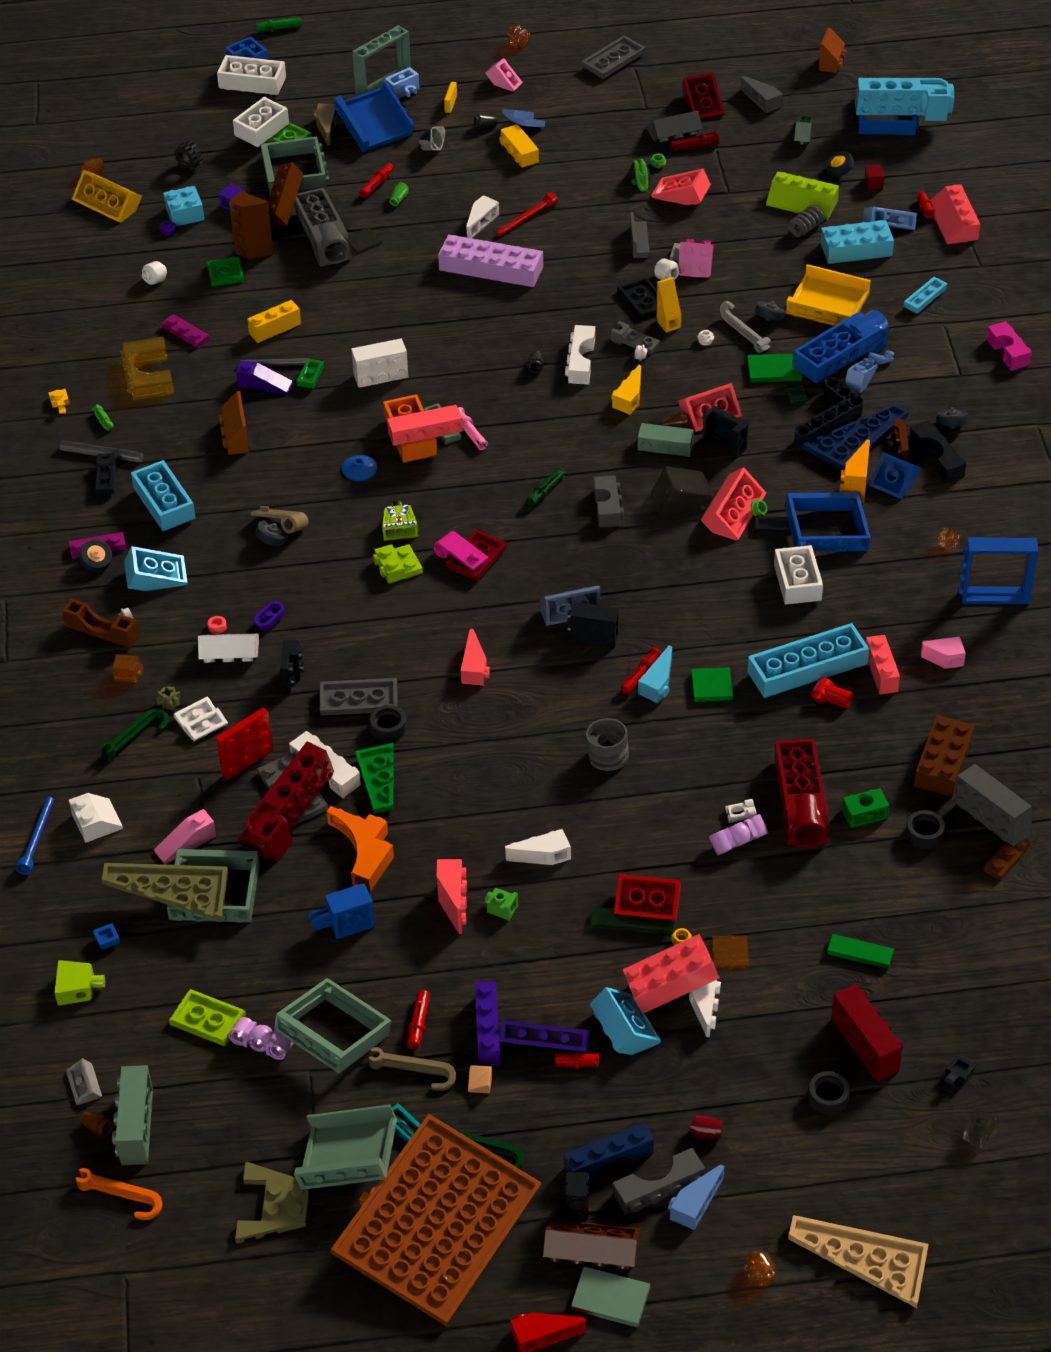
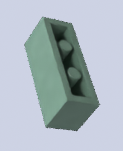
M641 423L638 434V450L690 457L694 429Z

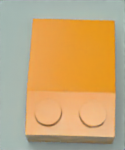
M866 440L846 462L845 470H841V481H844V483H840V492H858L861 503H864L870 440Z

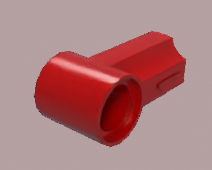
M820 678L811 692L812 699L818 703L828 701L844 708H848L853 695L852 692L834 686L833 682L828 678Z

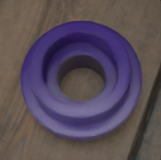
M164 221L160 224L159 229L163 235L169 236L175 232L176 226L171 221Z

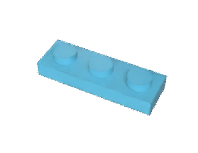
M936 277L931 278L904 301L903 307L915 313L920 312L947 289L948 283Z

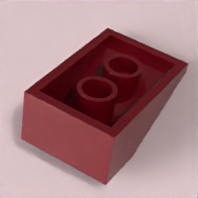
M713 72L683 78L682 90L690 112L698 110L700 120L725 115Z

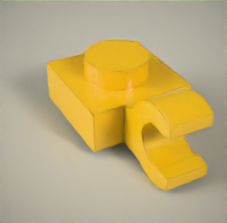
M66 389L49 392L52 408L58 407L59 414L66 413L65 405H69Z

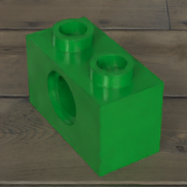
M881 788L843 797L842 812L850 828L888 819L889 804Z

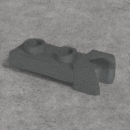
M621 321L618 322L617 329L611 330V341L620 345L623 343L635 349L637 345L642 346L643 344L649 355L655 352L660 343V340L629 328L630 325Z

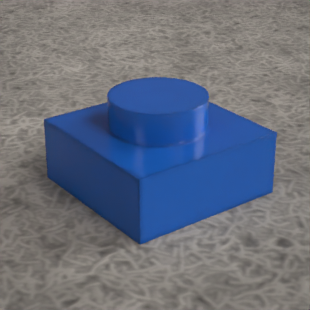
M112 923L93 930L94 937L101 950L120 943V938Z

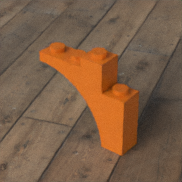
M330 806L326 811L328 825L335 827L345 834L357 851L356 863L351 872L352 885L365 883L367 890L371 892L394 858L393 845L384 841L388 834L387 821L370 814L366 819H363L360 816H355L342 809Z

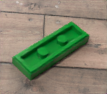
M832 934L827 954L889 969L894 949Z

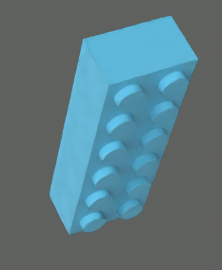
M850 623L748 656L747 672L762 696L766 698L818 681L820 678H827L867 665L869 647L854 625Z

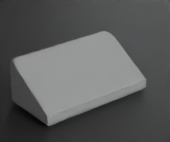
M82 1058L66 1070L77 1105L102 1097L93 1065Z

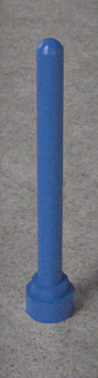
M53 797L46 798L25 855L18 859L16 870L21 874H30L34 866L32 857L53 805Z

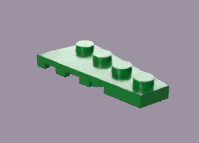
M393 743L355 751L373 813L378 814L393 810Z

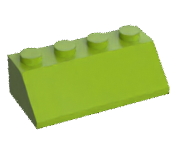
M777 172L772 180L766 206L795 213H801L809 206H816L823 212L824 220H828L838 202L839 186L785 172Z

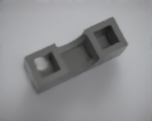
M615 475L594 477L595 502H597L599 527L621 526V519L624 518L623 507L620 508L622 506V496L618 495L620 493V482L616 483Z

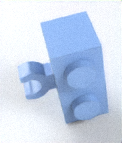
M410 67L384 78L387 84L392 87L395 96L399 99L404 96L410 97V94H417V91L420 90L419 74Z

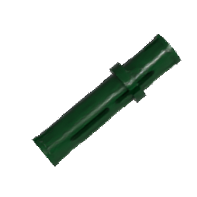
M557 467L546 480L534 488V491L526 498V503L534 507L538 501L544 499L547 493L566 475L565 471Z

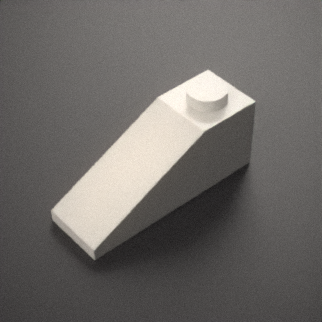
M483 195L473 203L466 226L467 238H473L499 216V202Z

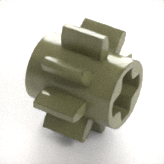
M167 686L162 688L161 691H158L157 704H162L163 710H173L177 705H180V692H176L175 687Z

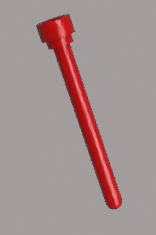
M552 192L544 196L541 203L499 229L496 235L501 237L546 206H554L558 203L556 195Z

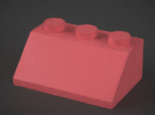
M732 383L678 400L682 414H687L688 424L694 429V432L703 429V414L713 406L738 418L742 417Z

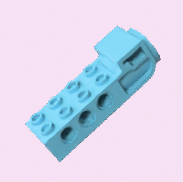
M858 78L855 98L856 115L916 114L923 115L925 121H947L948 113H952L954 86L953 84H948L944 79Z

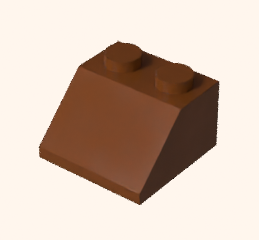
M827 28L821 43L819 71L837 73L839 67L842 68L847 50L844 49L845 43L831 28Z

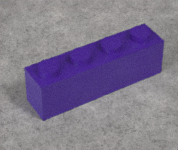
M496 981L475 982L479 1066H501Z
M502 1020L500 1033L501 1042L587 1052L589 1030Z

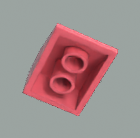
M702 168L661 178L651 196L655 199L683 205H696L702 201L711 184Z

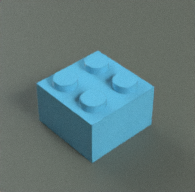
M195 186L163 193L167 213L171 222L175 223V226L204 220L203 205Z

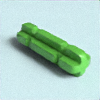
M95 405L92 408L93 413L100 424H102V427L110 431L114 427L113 423L103 408Z

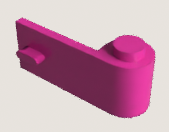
M454 531L449 532L434 543V552L437 556L446 558L451 554L472 571L489 560L488 556Z

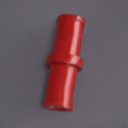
M921 191L916 195L919 208L923 211L926 218H932L933 214H935L932 209V202L928 199L927 194Z
M575 1051V1054L555 1053V1067H575V1069H579V1067H599V1053L580 1054L579 1051Z

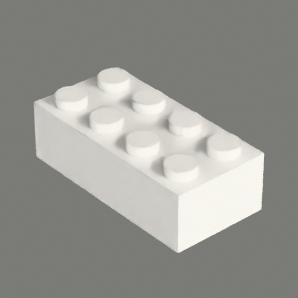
M225 55L217 72L219 88L278 95L286 78L285 62Z

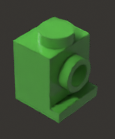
M495 888L493 893L488 892L485 898L487 913L510 920L518 907V893L514 892L512 894Z

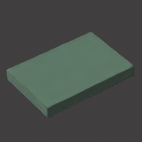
M584 1267L571 1310L638 1327L649 1294L650 1283Z

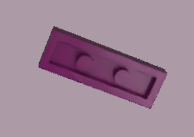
M174 314L161 322L162 328L196 348L201 347L210 340L209 334Z
M123 532L69 541L72 559L79 558V551L82 545L92 539L105 542L112 552L126 550Z

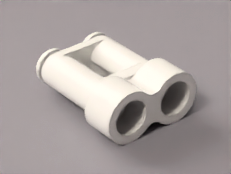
M753 799L725 806L726 813H729V823L747 820L757 815ZM744 811L741 814H733L734 812Z

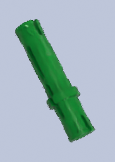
M301 18L275 21L271 19L268 22L255 23L257 33L263 31L274 32V30L301 27Z

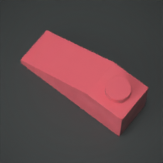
M470 629L461 667V684L484 686L485 679L489 678L490 667H487L485 654L474 629Z

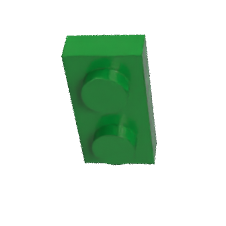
M307 359L297 379V386L314 389L324 368V361Z

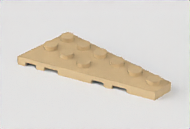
M793 1215L789 1240L917 1308L929 1244Z

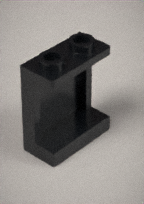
M716 406L705 411L702 417V440L706 442L713 437L731 447V456L737 459L747 450L748 423Z

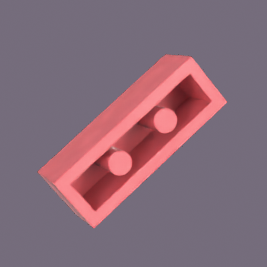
M886 636L866 637V644L869 647L868 664L879 695L898 692L900 675Z

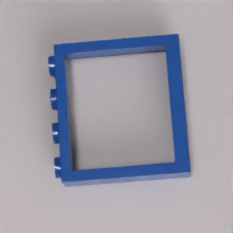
M916 114L910 115V120L866 119V115H858V134L915 135L916 129H919V115Z
M858 492L787 493L785 510L794 547L812 545L813 551L818 552L868 551L871 537ZM851 510L858 536L802 537L795 511Z
M968 537L967 545L963 546V556L965 558H962L961 561L963 572H960V583L962 584L958 585V594H961L962 604H1030L1038 558L1037 538ZM973 553L1026 554L1021 587L969 586Z

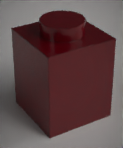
M882 165L865 166L864 179L867 190H883L884 173Z

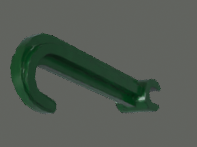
M158 708L146 711L111 742L102 743L101 757L103 758L107 755L108 762H112L116 757V753L157 718L163 719V722L159 725V731H163L169 725L168 713Z
M456 1130L492 1153L513 1159L515 1161L514 1166L518 1169H521L523 1166L524 1155L519 1147L510 1143Z

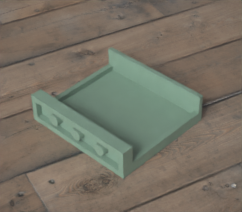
M390 1104L307 1115L311 1130L302 1167L295 1168L294 1173L301 1190L386 1179L397 1118Z

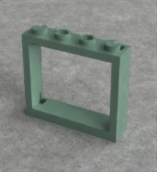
M398 25L352 51L356 96L381 88L383 80H385L384 78L409 67L411 68L409 31ZM396 42L398 69L367 86L365 59Z
M317 137L261 144L269 193H271L275 180L270 159L309 153L315 154L319 173L303 175L298 191L327 187L326 181H329L322 144L318 143Z
M177 849L174 865L222 866L231 870H251L246 905L224 906L222 921L167 904L169 920L251 922L260 866L258 851Z
M326 978L276 1014L274 1030L337 1073H340L389 1036L391 1020ZM324 1000H327L372 1031L348 1049L342 1051L299 1022L298 1019Z

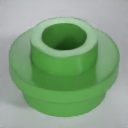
M654 154L650 164L655 168H661L666 165V159L662 154Z
M763 500L752 501L750 506L752 514L754 516H764L767 512L766 503Z

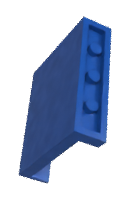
M383 80L381 88L346 100H343L341 95L335 97L334 108L362 152L413 135L414 121L409 118L406 109L402 107L399 98L395 96L392 87L387 84L386 80Z

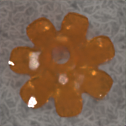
M947 527L941 529L943 534L940 533L937 536V539L941 540L938 545L941 548L945 546L946 551L952 550V546L957 548L959 546L957 540H960L961 536L960 534H955L956 529L950 528L948 530Z

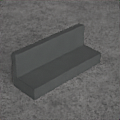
M630 212L633 258H649L646 221L634 222V213Z

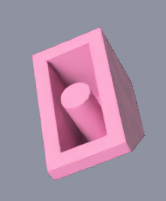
M504 58L485 72L495 86L512 92L523 83Z
M960 636L922 642V658L945 669L964 666L966 653Z

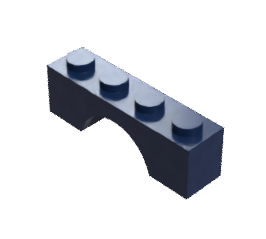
M645 1122L564 1153V1169L566 1173L586 1172L588 1173L589 1180L594 1178L597 1171L610 1161L619 1158H630L633 1161H637L654 1154V1138Z

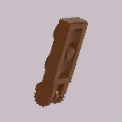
M896 419L894 421L896 445H900L897 446L898 457L909 463V446L905 421L903 419Z
M1028 839L1024 840L1019 849L1006 842L987 862L983 871L1001 881L1023 857V854L1030 847L1031 841Z

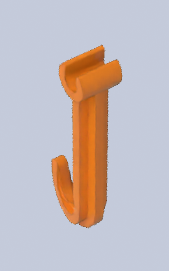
M87 1168L79 1169L81 1178L76 1177V1182L80 1190L94 1189L151 1205L153 1209L150 1212L136 1211L134 1213L135 1218L140 1220L153 1219L161 1212L163 1204L158 1193L93 1175Z

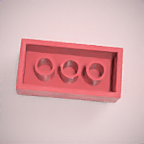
M700 934L623 969L633 997L642 1014L720 978Z

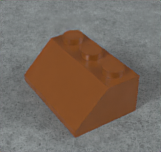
M237 391L221 407L222 414L219 415L220 425H224L220 426L222 437H226L222 438L223 446L228 449V455L249 452L241 393Z

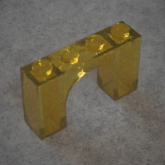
M164 337L123 343L124 350H121L122 360H126L123 361L124 371H128L125 372L128 394L132 393L133 400L174 394L170 370L150 373L138 370L141 366L148 363L167 361Z

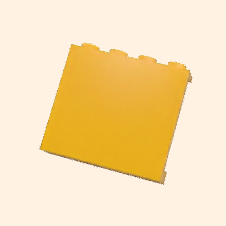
M807 264L806 274L795 294L787 299L786 314L835 326L853 314L860 312L869 295L871 280Z

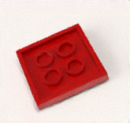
M264 707L216 737L221 772L226 780L236 776L239 772L273 751L269 714Z

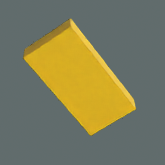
M451 82L444 99L445 113H451L457 97V82Z

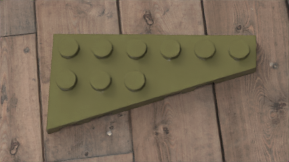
M104 863L102 884L222 921L228 868L222 866Z

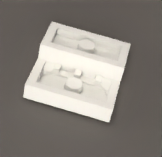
M208 696L174 713L176 721L193 741L228 724L220 710L214 707Z

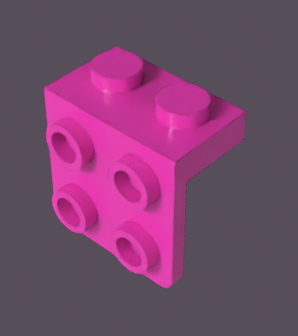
M684 239V242H680L679 275L709 278L711 276L714 244L707 240H701V243H694L693 239Z

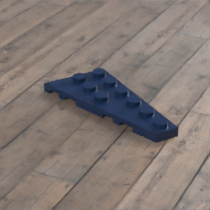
M892 404L878 410L877 414L869 417L867 415L862 417V420L857 423L853 421L839 427L825 437L819 436L811 443L807 441L802 444V449L840 470H845L846 462L866 440H870V451L895 428L894 421L896 419L905 420L908 417L909 411L896 404Z

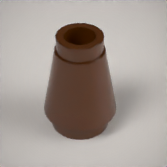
M679 413L663 420V426L688 428L687 414Z
M84 1112L80 1117V1123L98 1137L108 1136L113 1129V1121L108 1116Z

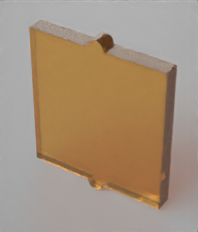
M728 934V936H713L715 968H730L731 970L733 968H749L747 936H732L731 934Z

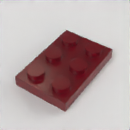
M476 529L467 541L488 556L489 560L472 571L452 556L446 562V568L478 581L507 549V542Z

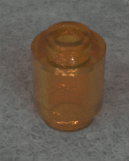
M93 158L82 162L81 167H79L81 174L83 170L97 175L105 169L100 158Z

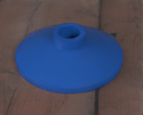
M365 455L352 456L345 460L342 465L343 475L353 481L370 479L377 472L376 461Z

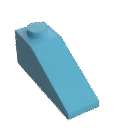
M668 646L638 681V694L656 703H659L663 697L665 698L669 692L672 646Z

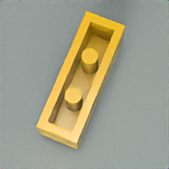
M518 124L501 129L500 143L514 157L516 163L518 162L523 168L539 162V149Z
M289 300L248 318L249 334L259 343L301 325L300 308L292 300Z

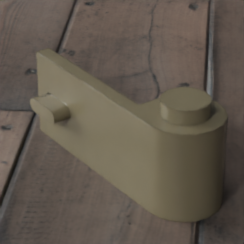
M260 506V510L251 512V516L281 518V526L286 533L304 530L309 522L307 516L302 512L269 509L268 506Z

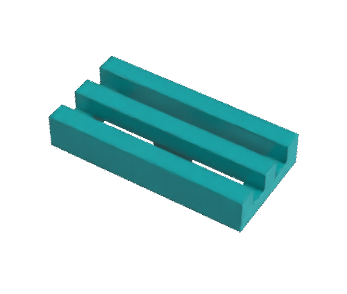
M397 1103L392 1107L394 1114L397 1111L416 1130L421 1124L400 1104ZM395 1114L397 1123L404 1129L402 1130L396 1124L395 1133L405 1143H408L415 1132L404 1120Z

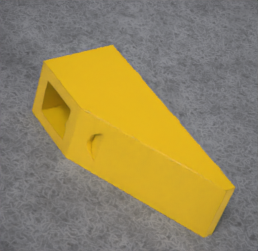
M673 277L657 282V322L666 333L681 328V310Z
M641 365L632 370L628 378L622 381L620 387L613 391L611 396L612 408L631 415L639 406Z

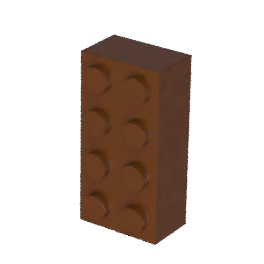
M936 715L916 770L914 787L953 797L957 786V775L962 772L973 741L975 724Z

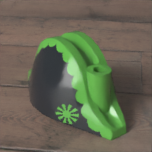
M640 159L639 162L633 160L628 172V180L641 192L647 191L652 178L650 169L643 159Z

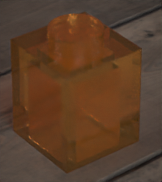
M116 654L112 667L115 681L138 682L139 675L143 673V664H140L139 656Z

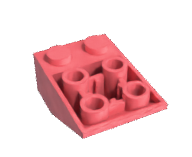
M437 859L438 901L458 933L462 934V925H466L465 909H467L466 867H462V859Z

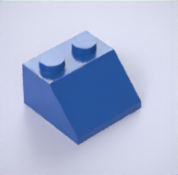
M883 452L869 486L902 499L914 485L921 468Z

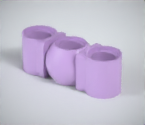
M758 814L709 836V839L716 854L721 855L769 832L761 815Z
M246 1017L239 1018L229 1032V1039L234 1044L243 1045L246 1048L250 1045L253 1050L257 1052L266 1051V1055H270L277 1060L284 1059L294 1044L277 1031L273 1032L270 1027L266 1025L256 1026L257 1022H253Z

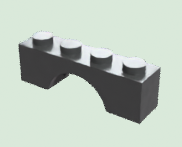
M690 1148L672 1156V1169L662 1179L647 1181L631 1174L613 1182V1196L625 1215L636 1213L647 1205L659 1203L665 1197L677 1195L681 1189L705 1175V1167L693 1148Z

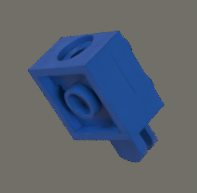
M365 883L325 895L326 907L311 911L308 916L314 930L331 926L336 939L375 927L373 901Z

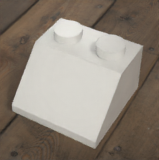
M86 793L69 800L72 816L85 843L123 829L108 798Z

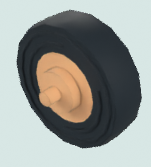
M92 539L82 545L79 551V560L81 565L92 572L103 571L110 565L112 551L105 542Z

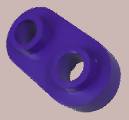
M279 601L268 603L255 615V628L260 631L272 628L285 615L283 603Z

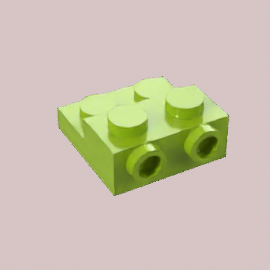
M392 544L375 549V555H373L374 563L379 565L382 578H386L388 584L423 573V568L410 544L395 549Z

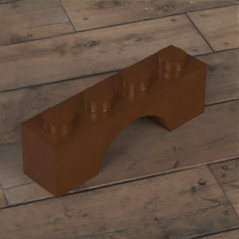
M72 598L62 609L66 627L129 648L139 636L136 619L119 615L116 620H106L94 613L87 603Z

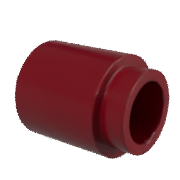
M696 1115V1119L691 1120L690 1132L694 1133L696 1138L713 1140L721 1138L723 1120H717V1117Z

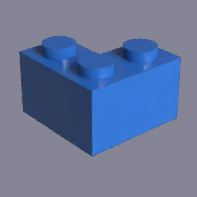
M251 36L225 47L226 55L268 60L267 49Z

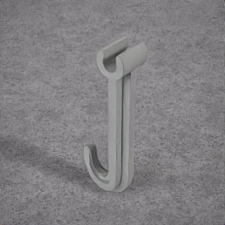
M725 301L721 304L720 313L722 318L753 343L757 353H762L771 348L768 345L771 342L768 337H760L736 316L731 314L729 309L735 308L731 302Z

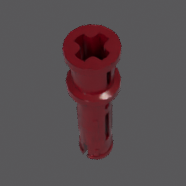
M715 130L713 133H701L697 137L671 141L672 151L696 146L704 148L710 144L719 145V135L717 130Z

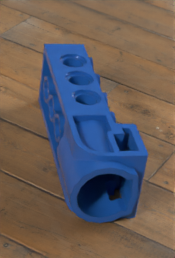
M872 310L865 315L857 312L793 351L792 367L817 384L863 355L868 357L870 352L877 354L885 349L887 335L889 334L888 321L877 310Z

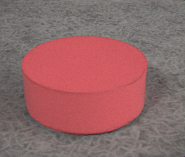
M221 616L211 617L207 622L208 630L213 634L223 633L227 628L226 620Z

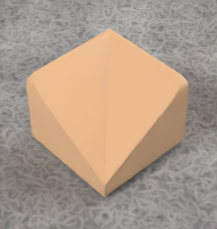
M470 1066L468 1092L490 1094L492 1067Z

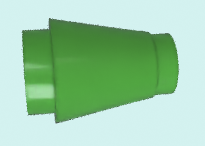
M402 182L396 184L389 201L390 204L398 206L409 194V187Z

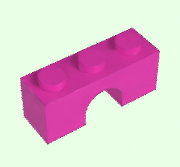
M1006 321L988 326L986 340L994 350L1004 348L1003 361L1011 371L1030 365L1032 352L1024 344L1022 338L1015 333L1013 327Z

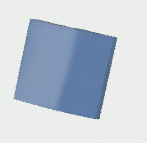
M502 109V113L516 124L545 127V121L533 119L534 112Z

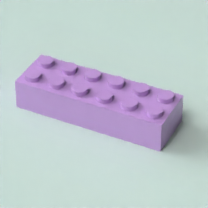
M448 234L438 254L439 270L530 287L535 286L543 269V251Z

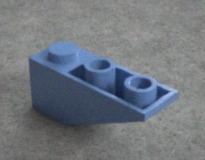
M869 358L862 359L848 369L845 384L856 393L863 392L879 364L874 363V360Z

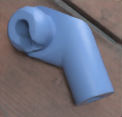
M887 350L885 355L870 352L868 358L874 360L875 363L885 364L893 361L894 352Z

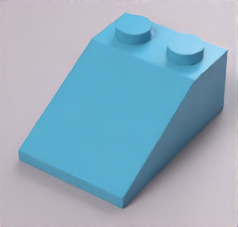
M131 546L124 560L127 588L150 591L187 585L184 556Z

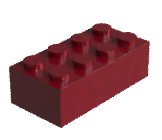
M856 984L834 993L831 1019L874 1079L878 1082L899 1072L903 1049L902 1042L893 1035L889 1024L882 1020L878 1009L870 1004L866 993L860 990Z

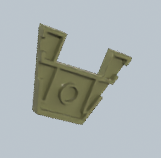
M245 1162L244 1184L266 1185L261 1221L238 1220L235 1237L236 1243L245 1242L244 1239L256 1237V1239L264 1237V1234L275 1231L281 1233L306 1226L310 1189L301 1190L295 1177Z

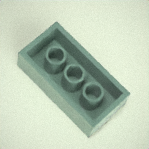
M148 1065L121 1066V1075H117V1088H120L119 1094L115 1095V1104L118 1107V1112H114V1125L117 1128L112 1133L116 1157L120 1158L121 1165L148 1164L153 1087Z

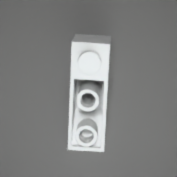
M560 829L505 846L506 861L554 865L571 860V846L563 830Z
M717 980L689 992V1000L706 1037H710V1031L715 1029L716 1016H713V1011L717 1012L719 999H715V995L720 994L721 982Z

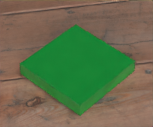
M239 257L207 261L212 287L244 282Z
M730 667L691 669L694 702L733 700Z

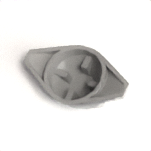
M444 126L432 127L420 137L418 143L421 145L422 150L439 151L442 149L446 132Z

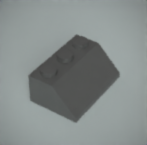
M697 110L653 120L646 125V129L654 142L659 141L663 143L669 141L668 138L672 137L676 140L683 138V135L689 134V136L697 135L702 130V124Z

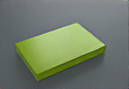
M190 989L169 1019V1024L225 1047L230 1040L229 1032L239 1018L245 1017L246 1012L243 1009Z

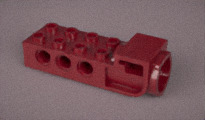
M815 739L775 741L774 760L784 814L787 846L809 848L828 844L829 818Z
M307 741L248 816L246 828L238 837L240 844L247 851H258L260 859L268 861L270 858L278 862L293 843L289 833L290 829L297 824L300 816L310 807L312 800L320 794L322 787L333 776L334 769L325 749Z

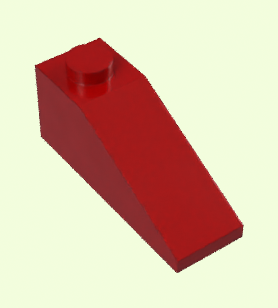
M530 1313L518 1315L510 1320L511 1333L519 1352H532L586 1333V1320L584 1317Z

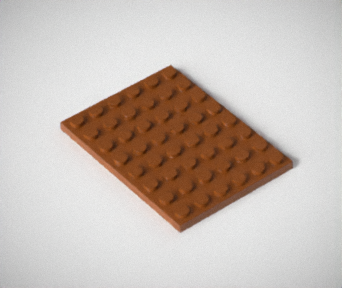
M428 1114L388 1169L386 1179L380 1180L333 1245L330 1253L447 1326L540 1189L542 1183Z

